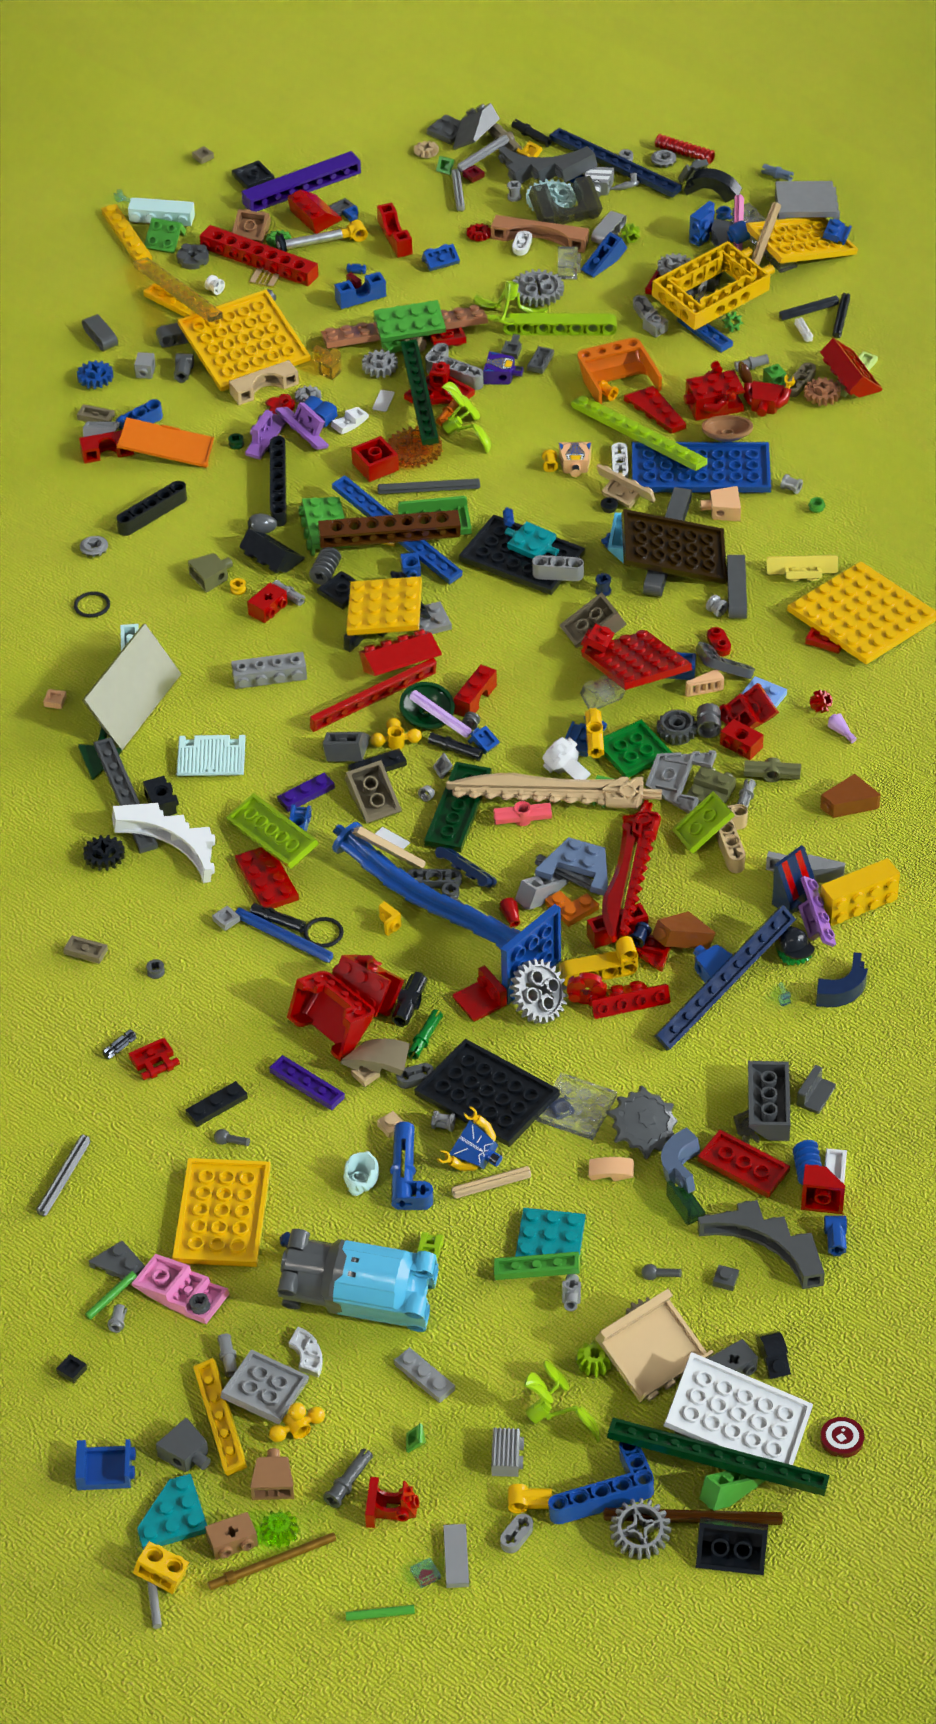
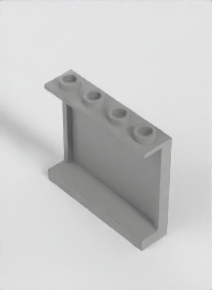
M775 181V201L781 205L777 216L778 220L798 217H833V219L839 220L840 211L838 210L836 187H833V181Z

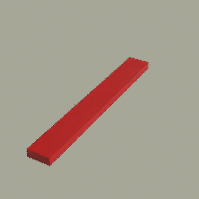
M434 658L426 660L310 716V729L315 732L435 674L437 661Z

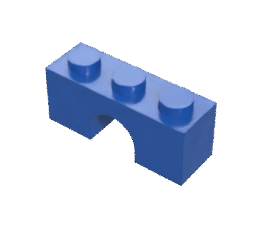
M380 272L366 275L364 284L357 289L354 288L350 280L334 284L335 300L341 309L386 297V280Z

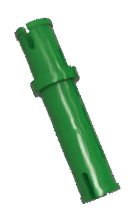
M432 1010L419 1034H416L413 1038V1044L407 1054L411 1057L413 1052H415L412 1059H418L423 1048L428 1046L432 1033L443 1018L441 1011L436 1017L435 1015L438 1010Z

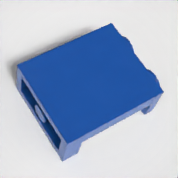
M126 1439L125 1446L87 1447L86 1440H77L75 1471L77 1490L131 1488V1479H135V1466H132V1460H136V1449L131 1447L130 1439Z

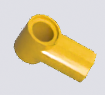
M513 1484L508 1488V1510L512 1513L520 1514L528 1509H549L548 1501L552 1496V1489L528 1488L524 1484Z

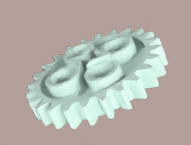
M545 179V182L540 180L539 184L534 183V186H530L526 193V204H528L529 208H532V211L537 210V213L543 212V215L549 213L550 216L552 213L558 215V212L564 214V210L569 212V208L573 209L577 201V191L574 190V186L571 187L570 183L566 184L564 181L560 182V179L557 181Z

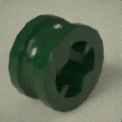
M238 433L231 434L228 438L229 447L234 450L243 448V435Z

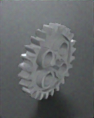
M532 269L530 273L525 271V274L520 273V276H515V279L512 280V282L519 283L520 302L523 301V305L529 303V306L535 304V307H537L538 304H541L544 307L545 303L547 305H550V302L556 303V300H560V296H563L564 282L561 281V277H558V274L553 275L552 271L547 273L546 270L541 272L538 269L535 272Z
M533 959L518 966V970L513 972L516 977L511 978L514 985L509 987L514 990V993L510 994V996L516 999L512 1003L518 1004L516 1011L522 1010L521 1017L528 1016V1022L534 1020V1024L554 1021V1018L560 1016L559 1012L564 1011L562 1005L567 1004L563 998L568 997L566 993H563L567 986H562L565 979L559 978L561 972L556 973V966L550 967V962L544 963L543 959Z

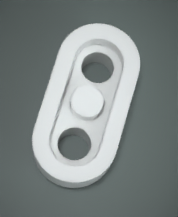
M520 231L516 234L512 244L514 254L523 256L528 253L532 243V234L529 231Z

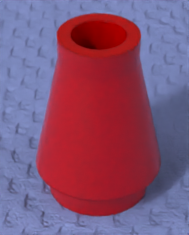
M511 897L500 901L499 910L509 923V926L517 927L520 925L517 901Z

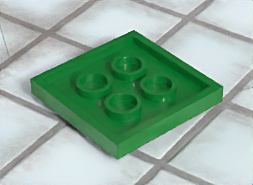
M642 719L603 737L604 756L623 777L629 778L651 768L657 754L672 753Z

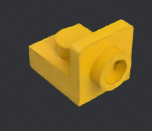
M385 901L379 905V917L384 923L385 934L389 936L402 926L401 913Z

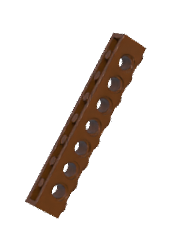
M458 510L318 521L320 548L460 537L461 532Z

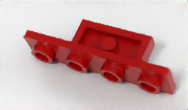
M641 981L630 982V985L611 986V989H607L605 997L591 1000L593 1017L599 1019L669 1004L671 1002L669 986L661 984L647 987Z

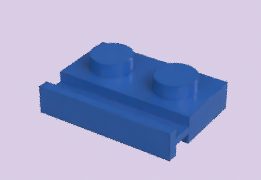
M830 218L822 238L836 243L840 241L843 242L842 245H845L852 226L847 227L840 220Z
M572 721L565 738L568 739L570 737L578 744L576 750L579 752V756L587 757L586 724L580 723L578 725Z

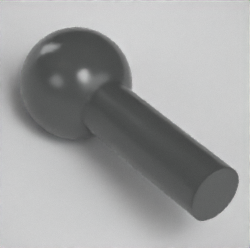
M219 1129L214 1134L215 1142L220 1145L233 1143L249 1146L250 1144L249 1138L230 1135L225 1129Z
M653 1264L645 1265L641 1272L646 1280H654L657 1277L682 1276L681 1269L657 1268Z

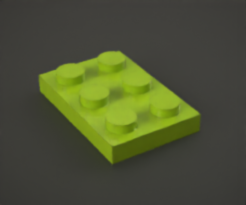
M713 791L671 830L688 850L694 854L727 824L735 814Z

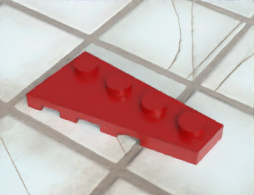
M654 386L624 395L626 403L633 404L634 408L638 411H643L646 417L656 420V424L669 433L673 434L686 429L685 421Z

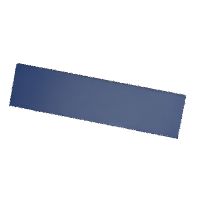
M677 317V322L720 353L733 346L731 339L707 323L693 330Z

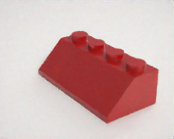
M832 338L820 351L824 357L822 360L831 367L830 371L838 376L837 380L846 387L845 391L851 396L854 394L860 398L883 390L854 350L837 339Z
M424 629L414 631V634L410 636L408 634L400 635L394 641L390 639L384 640L378 646H365L364 650L359 651L364 672L373 676L442 655L432 633Z

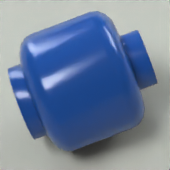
M743 220L730 225L727 231L728 238L732 243L741 244L751 237L750 233L747 232L746 222Z

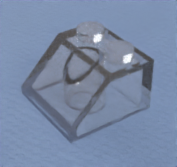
M603 675L597 681L593 682L591 680L586 682L580 695L588 710L590 708L599 709L621 700L626 690L608 676Z

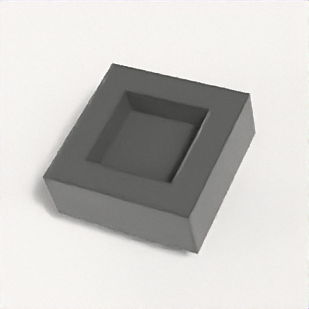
M718 1265L713 1279V1286L733 1291L739 1276V1270Z

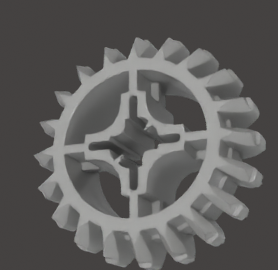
M643 1498L639 1499V1504H635V1500L631 1499V1506L624 1502L622 1504L623 1510L617 1508V1516H612L611 1521L614 1523L610 1525V1530L614 1532L611 1534V1539L617 1540L614 1544L616 1548L622 1546V1554L629 1551V1558H632L635 1553L638 1560L642 1559V1554H645L646 1558L650 1559L651 1551L658 1555V1548L665 1549L666 1545L664 1542H669L670 1537L667 1535L671 1533V1527L667 1526L670 1524V1519L664 1518L666 1516L665 1510L658 1512L660 1509L659 1504L651 1507V1499L648 1500L647 1505L643 1504ZM640 1513L651 1516L655 1521L642 1518ZM633 1515L634 1522L627 1526V1529L622 1530L624 1521ZM638 1522L639 1525L642 1526V1528L644 1527L643 1536L642 1533L639 1532V1529L637 1530ZM659 1528L657 1537L648 1543L647 1535L654 1532V1529ZM625 1537L636 1538L641 1545L634 1544Z

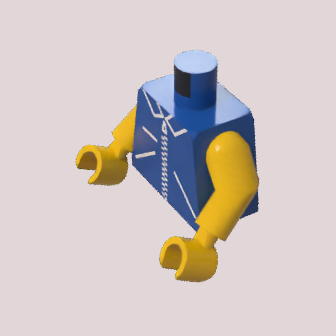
M469 1106L473 1110V1115L467 1116L464 1113V1116L469 1120H473V1122H468L450 1153L444 1150L440 1151L446 1157L444 1160L437 1158V1161L440 1163L448 1162L449 1166L460 1171L484 1169L488 1162L497 1167L503 1157L495 1152L498 1144L495 1142L496 1134L491 1124L481 1115H477V1111L472 1106Z

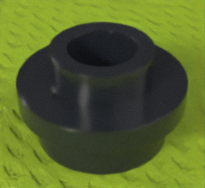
M607 497L601 501V508L604 512L613 513L618 507L616 499Z

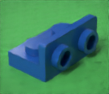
M444 244L435 249L429 248L423 252L421 258L422 262H426L429 271L460 262L454 244Z

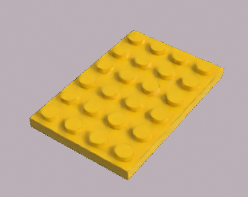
M798 217L776 220L765 248L781 264L856 255L858 252V248L848 239L845 245H842L843 242L838 241L836 243L822 238L829 222L825 217ZM765 221L746 223L747 232L757 241Z
M188 1158L172 1260L184 1264L257 1267L271 1163L267 1161Z

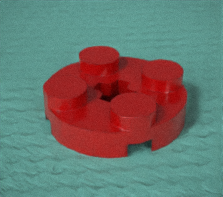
M583 972L575 978L573 975L567 982L568 999L574 1003L592 1006V999L606 996L607 984L601 981L602 978L599 975Z

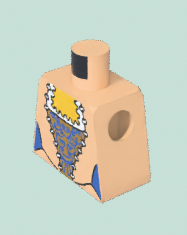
M559 442V460L564 473H571V476L579 477L581 473L588 472L591 460V442Z

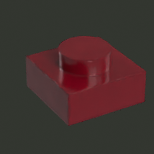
M476 165L462 171L463 177L472 183L485 177V172Z
M352 272L346 275V281L350 280L355 289L362 286L361 279Z

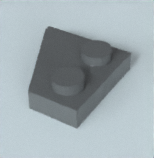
M123 1241L89 1260L91 1268L95 1269L98 1267L105 1270L106 1274L117 1276L121 1280L131 1271L138 1276L145 1267Z

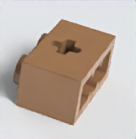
M248 1512L205 1526L207 1541L215 1560L228 1558L232 1554L248 1551L258 1546L257 1533Z

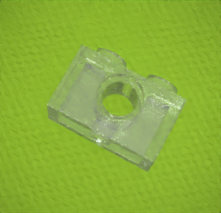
M558 246V277H561V279L577 280V273H580L581 253H578V247Z

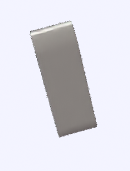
M610 211L593 230L591 241L601 244L609 232L618 235L621 231L620 229L626 224L627 216Z
M539 555L535 556L532 560V574L536 579L580 581L584 577V561L578 557Z

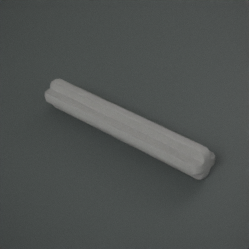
M507 135L499 137L460 162L457 168L462 172L507 144L509 138Z
M453 169L452 181L456 210L464 211L465 204L460 170Z

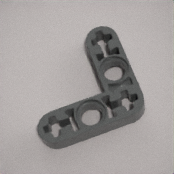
M698 642L695 651L704 665L744 678H752L755 671L753 667L722 658L713 646L704 642Z

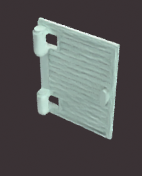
M197 735L191 740H186L185 736H179L177 776L244 775L246 736L239 735V739H230V735Z

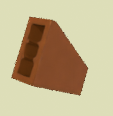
M853 774L821 794L820 808L833 818L871 811L880 807L881 794L856 774Z
M687 911L657 920L652 936L665 947L695 949L697 946L702 945L705 949H709L716 932Z

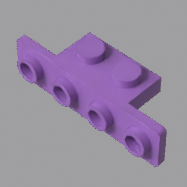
M304 402L299 403L295 413L288 407L276 408L275 412L280 415V418L285 420L292 429L296 430L303 439L307 440L314 449L328 448L329 444L319 436L325 421Z
M265 410L263 415L259 416L257 423L251 428L252 443L245 451V455L261 459L270 447V439L278 436L287 422L281 419L280 415L272 414V411Z
M803 876L801 881L808 900L799 905L798 908L808 938L814 941L820 937L822 943L834 947L836 945L835 934L830 927V919L825 912L824 901L818 891L819 886L814 879Z

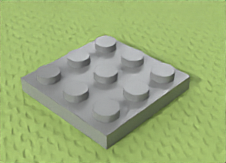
M251 1349L222 1390L220 1398L279 1425L287 1414L290 1405L295 1402L307 1384L309 1376Z

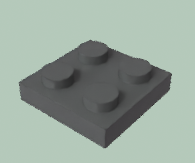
M445 114L427 128V134L451 145L455 142L461 121Z

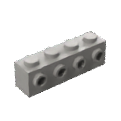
M303 652L231 661L235 689L307 680Z

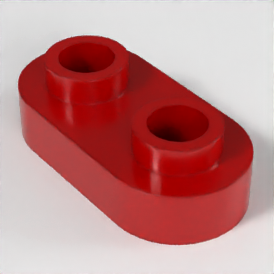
M719 627L710 628L707 631L709 645L714 647L720 657L729 655L731 653V643L725 631Z

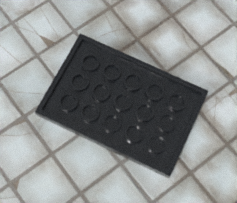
M493 515L459 554V561L549 595H552L562 583L561 580L534 578L532 574L533 559L508 549L507 545L512 537L506 535L505 530L510 528L518 531L523 525L514 522L512 527L505 526L504 519L497 515ZM557 537L551 545L559 549L557 556L582 558L585 554L584 547ZM548 552L544 554V556H555Z
M464 1039L414 1089L415 1095L449 1114H455L456 1118L467 1124L469 1121L473 1122V1120L467 1119L464 1113L467 1116H472L473 1110L469 1108V1106H472L477 1111V1115H481L491 1124L496 1134V1140L508 1147L560 1096V1089L467 1039Z

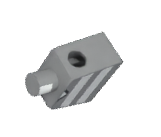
M594 167L584 173L586 194L592 195L594 198L609 194L614 183V168Z

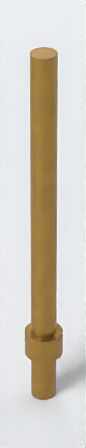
M332 1532L239 1570H230L223 1573L224 1576L207 1582L210 1590L226 1584L230 1586L237 1583V1580L332 1543L336 1541V1536Z

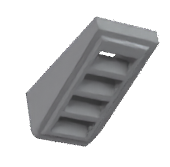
M87 421L83 426V436L114 432L119 428L120 422Z

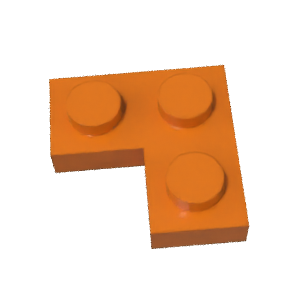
M558 891L545 899V905L548 908L554 904L561 908V920L568 927L599 910V903L588 893L571 901L565 894Z

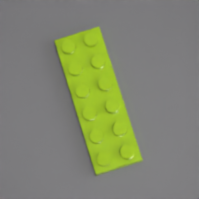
M254 793L226 817L230 824L290 869L297 865L319 844L313 836Z

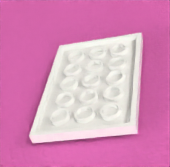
M691 1352L664 1427L692 1439L793 1465L813 1404Z

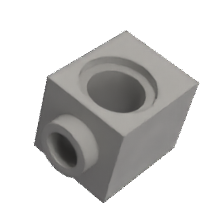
M138 352L134 364L136 378H153L156 367L154 353Z

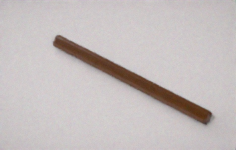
M604 1508V1520L611 1521L612 1516H617V1508ZM659 1509L658 1511L665 1510L666 1516L664 1518H669L671 1523H700L701 1517L769 1525H782L783 1514L781 1512ZM640 1513L642 1518L655 1521L651 1516ZM633 1515L629 1516L625 1521L634 1522Z

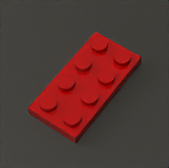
M260 847L235 855V861L259 905L267 908H277L299 900V894L281 862L265 849Z
M722 1130L716 1133L698 1155L697 1160L766 1198L770 1197L790 1172V1165Z

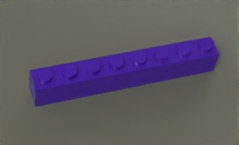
M352 151L248 188L241 191L242 204L247 209L257 212L287 201V196L300 189L311 192L361 173V160Z

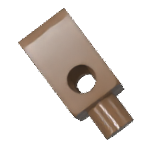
M270 1448L267 1450V1457L257 1458L251 1481L252 1500L294 1499L289 1458L280 1457L279 1449Z

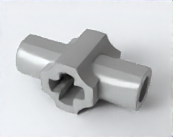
M568 1274L566 1281L562 1282V1303H564V1308L567 1311L576 1310L577 1304L581 1303V1282H579V1277L576 1274Z

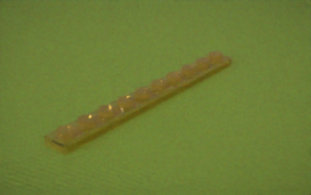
M148 257L133 261L134 268L207 322H215L217 319L223 318L222 311Z

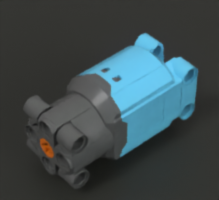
M291 1230L288 1247L282 1256L281 1277L277 1290L278 1297L283 1298L282 1306L298 1310L301 1307V1303L323 1306L329 1313L407 1326L408 1329L417 1332L426 1331L430 1314V1304L426 1295L428 1289H435L439 1272V1264L435 1254L427 1251L413 1253L338 1239L334 1243L309 1239L310 1233L305 1230Z

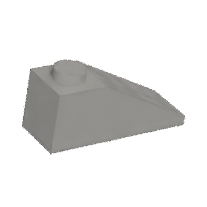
M553 874L551 880L538 876L524 879L520 883L515 901L521 904V907L528 910L540 907L545 903L547 897L561 890L569 881L556 874Z

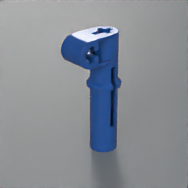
M399 1122L394 1126L393 1165L390 1168L392 1175L391 1204L398 1210H427L434 1202L433 1187L426 1181H413V1176L416 1173V1169L413 1166L415 1127L409 1122ZM402 1150H405L404 1178L401 1177Z

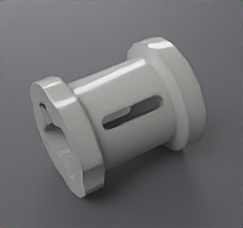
M519 181L508 182V200L511 202L520 201L521 183Z
M785 474L780 487L782 489L787 488L798 494L802 488L803 480H797Z
M434 1111L431 1128L436 1129L438 1127L453 1132L456 1121L455 1114L446 1115L439 1113V1111Z

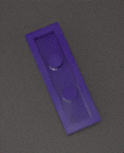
M322 773L277 796V799L287 812H290L292 804L299 807L335 789V783L325 773Z

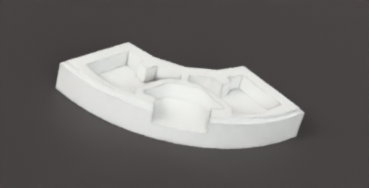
M297 1327L288 1344L300 1356L299 1371L319 1378L323 1365L322 1351L312 1334L303 1328Z

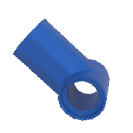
M824 1216V1232L827 1234L828 1253L833 1256H841L846 1253L847 1249L845 1235L847 1233L846 1216Z

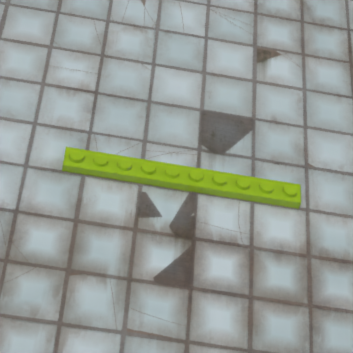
M582 395L571 401L572 408L694 471L707 465V458L587 396Z

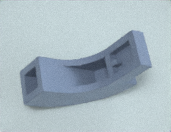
M687 1127L674 1134L665 1143L661 1152V1161L667 1183L670 1186L677 1184L679 1188H683L689 1194L695 1191L693 1174L683 1164L700 1154L698 1138Z

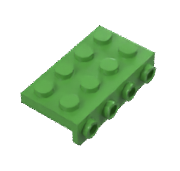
M438 300L374 310L373 319L376 323L381 343L446 332Z
M466 496L402 501L398 503V514L458 510L461 524L460 535L472 534Z
M340 497L302 498V504L298 507L299 516H302L301 526L302 528L304 527V539H307L306 549L310 550L311 556H315V549H323L320 548L318 521L345 519ZM350 546L332 547V548H350Z

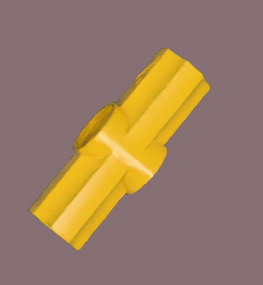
M590 708L585 712L588 756L596 759L604 755L601 711L597 710V708Z

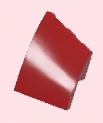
M759 683L755 684L744 694L740 693L728 704H722L719 707L721 711L720 721L728 724L735 719L752 729L757 728L779 714V711Z

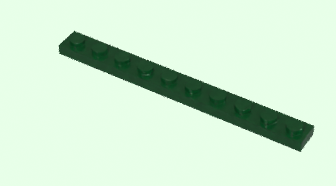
M417 339L401 341V349L422 446L439 443Z
M617 1418L612 1419L607 1434L608 1439L821 1496H825L830 1475Z

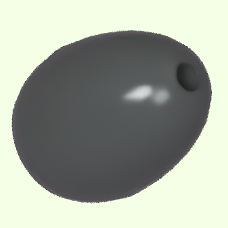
M254 514L248 520L249 529L265 534L275 530L277 527L276 519L267 514Z

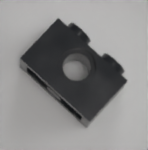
M165 776L143 781L144 795L148 804L158 803L159 809L163 810L164 816L177 814L176 806L179 805L176 794H172L171 782L167 783Z

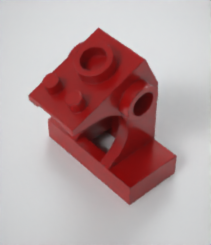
M370 1477L365 1511L366 1527L375 1528L376 1518L393 1519L401 1522L416 1518L420 1502L419 1497L413 1492V1487L409 1486L406 1481H403V1488H400L397 1493H389L380 1489L379 1477ZM387 1504L400 1505L396 1508H386Z

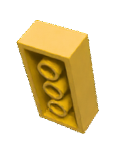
M888 858L821 885L820 897L824 901L823 906L829 916L830 926L842 923L845 920L857 917L898 899L900 872Z

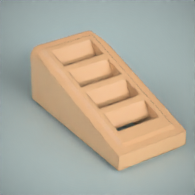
M715 669L686 681L685 695L690 697L723 690L724 676Z

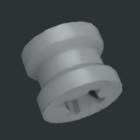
M713 595L708 599L706 609L710 612L713 611L715 616L721 617L728 609V602L721 600L718 595Z

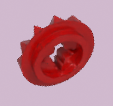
M476 223L467 228L466 235L473 241H485L491 237V228H489V225Z

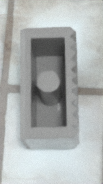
M493 1428L492 1476L518 1477L519 1469H523V1456H519V1450H524V1437H520V1429Z

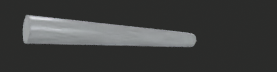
M147 1581L152 1625L154 1629H159L162 1627L157 1586Z

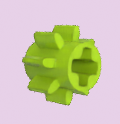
M634 223L625 224L620 229L622 232L620 236L627 243H633L640 237V229L638 226L635 227Z

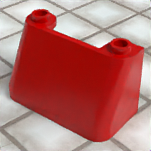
M318 971L296 980L287 1018L298 1027L310 1024L316 1027L335 1043L331 1048V1054L341 1061L359 1043L373 1020L375 1009L333 974L327 971Z

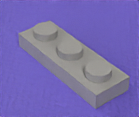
M410 1347L394 1360V1365L437 1402H442L455 1391V1385Z

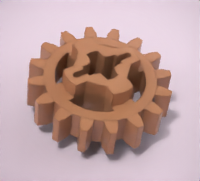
M818 377V380L811 379V382H807V385L804 387V397H807V401H812V404L818 403V406H827V403L833 405L834 401L838 402V398L841 396V386H838V382L833 383V379L827 380V377L824 379Z

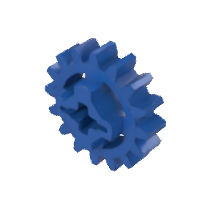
M97 360L94 362L88 361L87 365L83 363L82 367H79V371H77L78 382L82 386L87 385L88 389L90 387L94 389L96 387L102 388V385L108 386V382H112V378H114L112 366H109V363L104 364L103 361L97 363Z

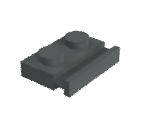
M697 159L692 162L691 166L687 164L678 177L680 184L684 180L687 182L690 178H693L696 171L706 169L709 165L707 159Z

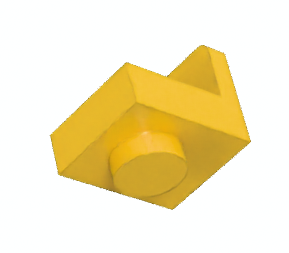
M528 141L523 150L518 148L516 152L528 157H538L543 149L541 146Z

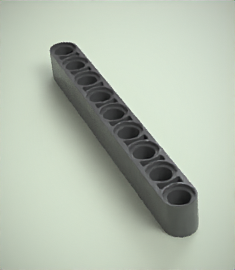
M674 487L665 517L685 521L691 502L692 489ZM648 570L643 594L661 597L668 573Z

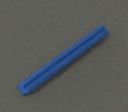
M238 908L235 911L240 916L241 921L327 963L333 959V952L242 908Z

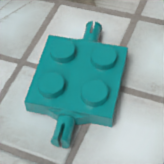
M526 521L518 531L510 528L505 530V534L512 537L507 543L508 549L531 559L535 556L544 555L547 552L555 556L559 553V549L551 546L556 540V534Z

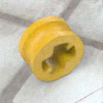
M242 578L231 580V593L234 595L244 594L246 592L245 580Z

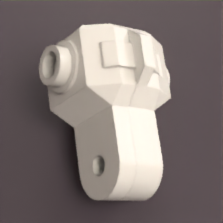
M560 737L547 749L542 757L545 762L543 766L550 773L552 771H556L558 774L567 772L574 779L585 780L591 775L577 761L579 752L576 750V746L578 744L570 737L568 739Z

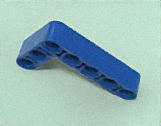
M619 1442L620 1462L626 1474L551 1496L548 1501L551 1522L554 1524H564L602 1513L604 1508L622 1507L624 1502L629 1505L631 1499H634L636 1503L639 1502L640 1498H643V1500L651 1498L654 1495V1477L642 1449L638 1446Z

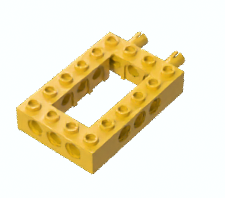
M727 241L653 280L652 296L690 328L696 330L769 291L771 274L775 273V269L771 264L761 268L752 261L750 257L753 255V250L750 247L740 251ZM724 271L736 280L719 290H715L714 293L702 297L700 304L693 299L692 295L686 293V291Z

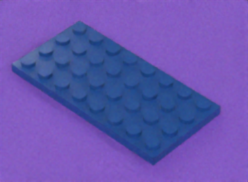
M632 442V479L636 480L643 487L651 488L653 492H673L674 487L692 489V493H710L712 490L738 486V492L743 493L771 492L769 442H676L707 458V465L697 471L640 442Z

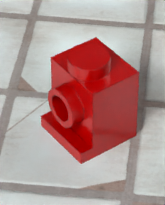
M442 361L433 363L432 369L429 372L430 386L442 387L448 382L450 364ZM443 377V380H435V378Z

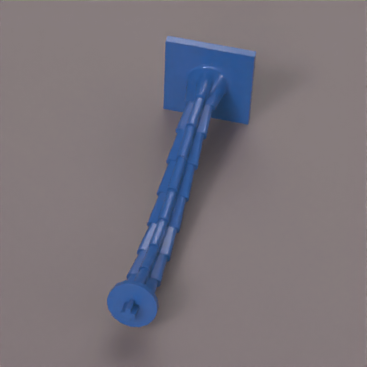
M353 822L346 828L342 825H337L333 830V833L338 836L332 846V850L335 853L339 854L345 851L359 862L364 870L383 882L385 887L405 897L406 901L426 909L431 914L450 920L453 924L471 930L475 935L496 944L501 950L502 985L507 990V1005L515 1000V997L510 996V994L514 993V990L509 987L514 985L511 978L516 977L513 972L518 970V966L533 959H543L544 963L549 961L550 967L556 966L561 961V908L556 904L551 906L522 931L515 928L511 929L491 915L487 916L468 904L463 905L445 894H440L426 884L419 883L403 869L397 868L370 843L352 834L354 828L362 827L359 822Z

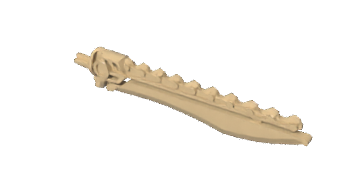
M495 773L446 782V788L452 790L453 796L458 798L463 795H469V797L474 799L479 796H485L488 799L501 797L504 800L517 798L520 801L529 798L537 802L547 799L553 803L565 800L569 804L581 801L586 805L591 802H598L599 805H606L607 808L638 809L643 799L662 800V789H643V777H635L631 780L628 777L585 780L546 778L519 773Z

